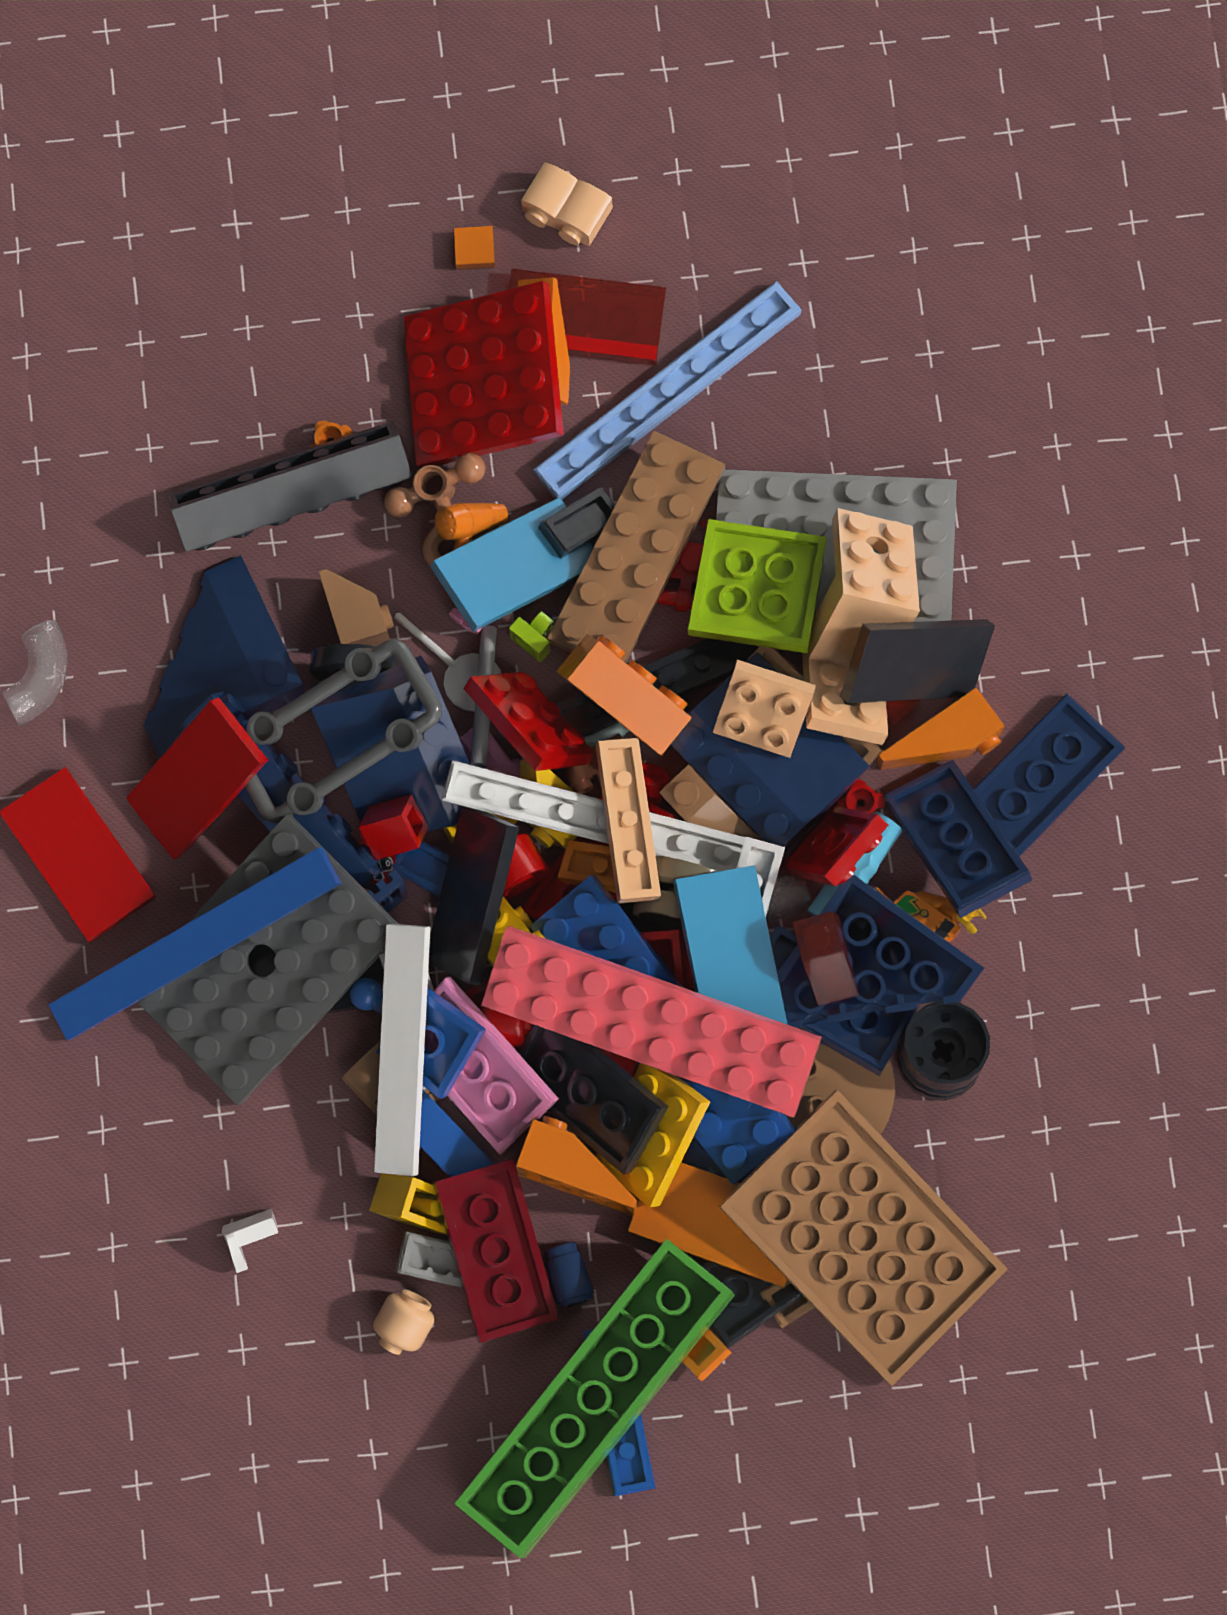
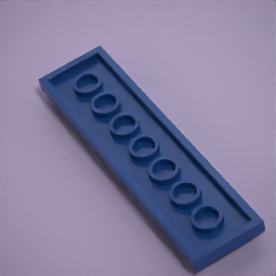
M595 874L586 878L530 926L533 932L539 930L545 939L683 987ZM680 1077L710 1101L694 1136L732 1185L756 1168L768 1155L787 1140L796 1129L782 1113Z

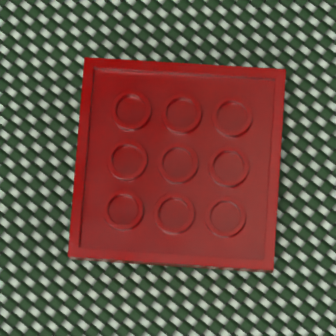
M539 281L404 316L416 466L420 468L428 465L439 466L456 462L463 454L473 453L481 456L564 436L551 292L548 283Z

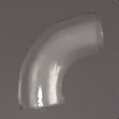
M55 620L35 625L21 636V641L29 659L28 669L21 680L2 691L20 727L31 722L52 706L65 684L69 656L62 631Z

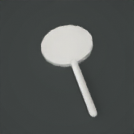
M396 613L395 619L449 665L445 672L444 688L446 696L453 705L464 711L474 712L475 702L463 688L470 677L477 676L479 654L470 653L454 660L401 613ZM494 662V674H501L500 668Z

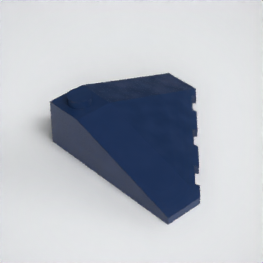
M241 555L205 571L199 585L202 588L195 608H190L179 635L182 641L174 660L169 661L160 683L159 689L162 691L153 712L149 711L144 724L159 759L182 734L177 726L211 694L223 691L225 695L231 694L244 708L242 714L249 720L258 712H273L282 708L305 693L299 675Z
M853 874L845 883L839 886L779 969L777 975L787 1024L795 1028H803V1023L827 1019L828 1023L859 1019L861 1018L860 1014L882 1010H885L886 1014L918 1009L919 1004L943 1001L944 1005L958 1003L962 1001L985 968Z

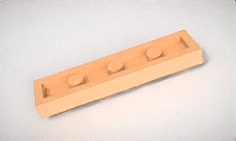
M639 739L598 741L596 752L617 903L658 900L661 892Z

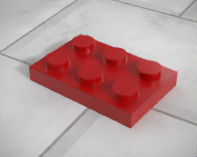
M525 672L472 676L464 686L465 692L534 771L587 765L595 754L585 742L584 736L568 723L561 715L559 707L547 699L537 687L536 681L528 674H525Z
M831 806L780 866L793 877L836 887L838 884L845 883L856 870L855 864L864 854L870 853L880 844L883 838L881 834L889 825L878 814Z

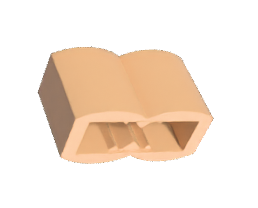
M546 162L542 165L521 200L522 211L525 212V217L528 221L541 228H544L546 225L559 230V236L572 245L582 243L590 246L613 208L612 197L589 183L578 180L563 169Z

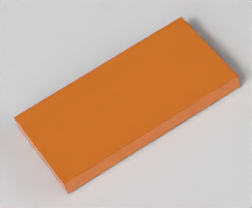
M680 1163L660 1206L649 1207L639 1199L628 1229L629 1233L663 1244L668 1239L685 1253L783 1288L787 1282L786 1277L718 1207L740 1183L737 1182L732 1185L727 1178Z

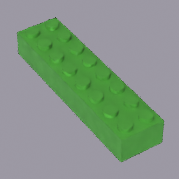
M666 1239L455 1502V1505L517 1557L526 1558L735 1294L671 1241Z

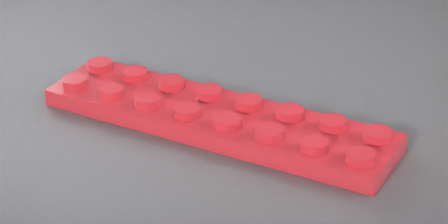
M508 926L504 931L481 1006L793 1118L796 1115L822 1038L821 1036Z

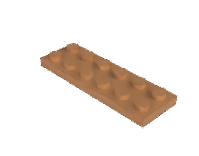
M653 431L547 638L551 644L572 653L586 634L596 640L600 635H603L626 653L621 660L627 663L725 469L724 463Z

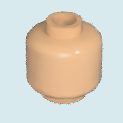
M406 1289L402 1290L401 1294L392 1293L388 1295L373 1323L375 1332L381 1337L379 1344L384 1349L400 1355L402 1350L411 1352L419 1350L434 1324V1315L430 1311L431 1303L415 1292Z

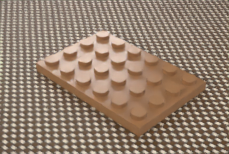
M834 1090L795 1129L794 1133L768 1155L718 1205L722 1212L889 1386H893L1008 1270L838 1090Z

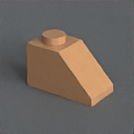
M327 569L319 571L341 644L376 646L389 640L387 629L393 628L394 624L387 604L380 606L375 593Z

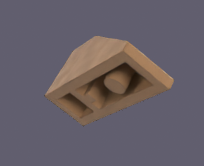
M687 765L659 792L686 822L764 841L691 765Z

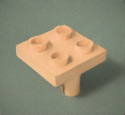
M737 660L713 733L790 758L816 685Z

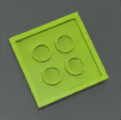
M708 519L688 635L808 653L827 537Z

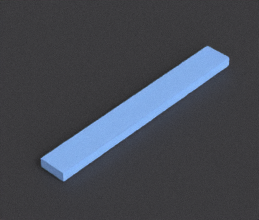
M776 281L533 469L535 476L555 499L560 497L563 500L801 315L800 307Z

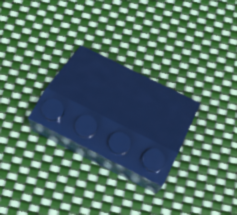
M756 652L746 661V663L779 673L759 652ZM731 675L688 714L692 717L671 745L765 842L785 847V852L860 778L870 765L842 736L806 728V716L790 758L713 733L732 677Z
M421 655L415 659L441 703L442 715L433 727L422 733L421 743L416 749L407 752L394 751L344 783L360 823L369 806L412 794L429 826L427 831L450 827L458 823L462 805L441 799L451 761L468 765L470 763L433 674ZM400 665L378 674L372 680L359 682L332 694L311 708L336 768H339L384 739L387 728L393 721L397 719L414 720L426 711Z

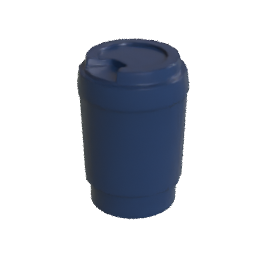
M576 1242L563 1244L544 1252L547 1260L545 1264L557 1305H560L561 1308L566 1306L570 1308L593 1299L594 1288L582 1254L578 1252Z

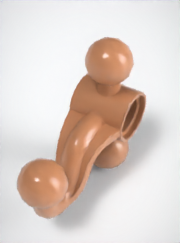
M468 453L460 456L455 463V467L447 471L434 465L424 466L414 476V487L407 489L398 486L386 493L384 497L385 510L391 516L401 518L407 516L412 511L414 503L423 499L435 505L437 511L452 505L450 500L455 494V484L461 481L467 484L477 483L485 474V462L481 456ZM433 476H441L443 479L442 489L437 494L429 495L426 490L428 480ZM435 527L425 538L422 549L424 559L429 566L434 560L442 557L438 552V547L444 539L438 535Z

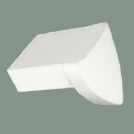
M272 1209L222 1227V1234L237 1273L248 1269L241 1246L278 1233L277 1222Z

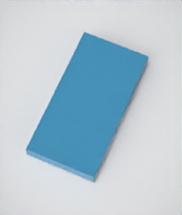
M560 497L434 560L430 565L473 632L579 578L594 548L589 542L561 559L538 529L542 521L566 508Z
M755 865L675 879L673 885L695 992L787 1024Z

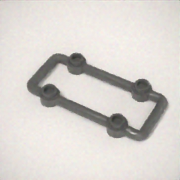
M389 639L373 649H354L346 657L344 668L275 713L258 712L249 719L246 732L255 744L266 745L275 743L281 738L284 725L352 681H369L374 679L380 673L382 662L392 655L397 659L426 710L414 720L397 719L388 726L384 739L317 782H301L293 785L288 792L287 801L278 807L274 806L256 774L245 788L265 820L271 823H279L285 815L294 816L295 814L309 815L316 813L321 808L325 795L392 752H407L416 749L421 743L422 733L433 727L440 720L442 715L441 703L409 647L404 642L398 639Z

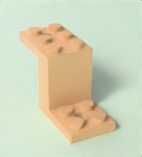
M837 508L832 518L836 576L814 616L808 653H802L804 682L816 685L806 713V728L883 745L888 736L886 701L851 703L852 706L844 704L840 695L862 624L914 622L920 612L913 526ZM873 548L880 552V554L875 553Z

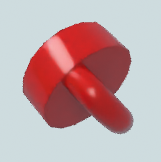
M642 763L647 801L658 805L663 799L659 792L671 782L670 776L658 765Z

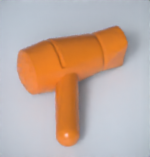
M456 503L438 510L435 515L434 524L441 538L455 540L454 551L470 543L472 536L506 523L508 512L504 504Z

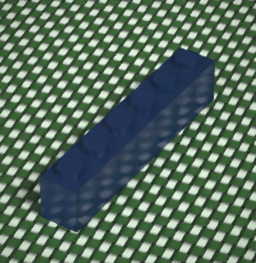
M222 691L208 696L177 728L182 733L209 701L216 698L222 700L245 731H247L249 720L242 714L244 712L242 704L231 694L225 695ZM256 744L268 759L265 765L257 772V776L274 806L278 807L287 801L290 788L303 781L296 774L298 772L297 766L285 754L279 755L270 744ZM244 787L238 796L271 832L278 823H271L261 816ZM324 804L316 813L309 815L295 814L293 816L364 889L383 872L377 864L379 860L375 859L370 848L364 844L360 845L350 834L352 828L348 822L338 814L333 815Z

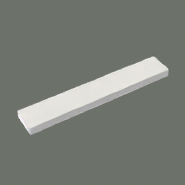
M386 925L374 1172L406 1176L418 1175L430 927Z

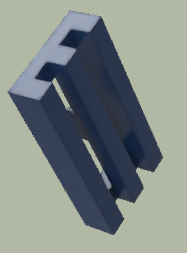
M395 868L388 873L390 879L388 885L382 879L376 883L378 893L375 896L370 890L367 891L380 906L381 902L384 904L382 908L387 913L397 907L408 895L404 879ZM395 892L397 895L391 898L390 895Z

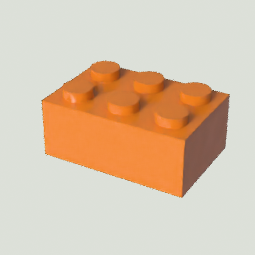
M586 634L556 672L648 747L662 755L691 720L692 717L683 711L688 704L663 685L659 689L655 688L652 684L657 678L640 664L631 660L627 665L621 660L626 653L603 635H600L596 640Z

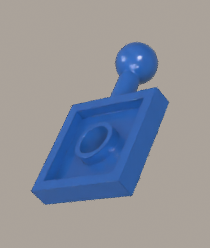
M372 978L357 980L350 989V999L353 1005L365 1011L374 1009L382 1015L383 992L380 984ZM427 987L425 1031L430 1030L437 1035L439 1046L436 1051H431L424 1045L423 1087L442 1099L448 1096L486 1029ZM380 1046L378 1047V1049H377V1051H376V1053H378L379 1055H380Z

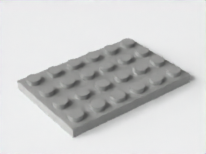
M724 469L718 485L716 520L827 537L815 614L836 576L832 518L837 508L913 526L920 612L914 622L948 621L952 618L957 480ZM873 548L875 553L880 554V552Z

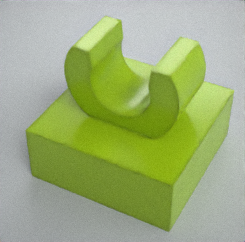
M542 611L530 625L521 617H518L509 627L510 639L541 663L550 653V642L546 637L550 634L554 621Z

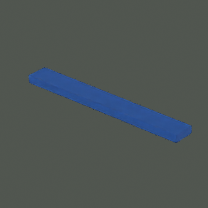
M323 847L317 848L50 1003L49 1007L66 1040H73L342 883Z

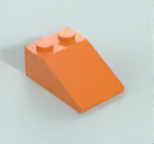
M544 1116L543 1122L533 1119L516 1165L518 1176L630 1216L635 1214L637 1208L636 1198L573 1133L568 1132V1129H566L568 1125L566 1123Z

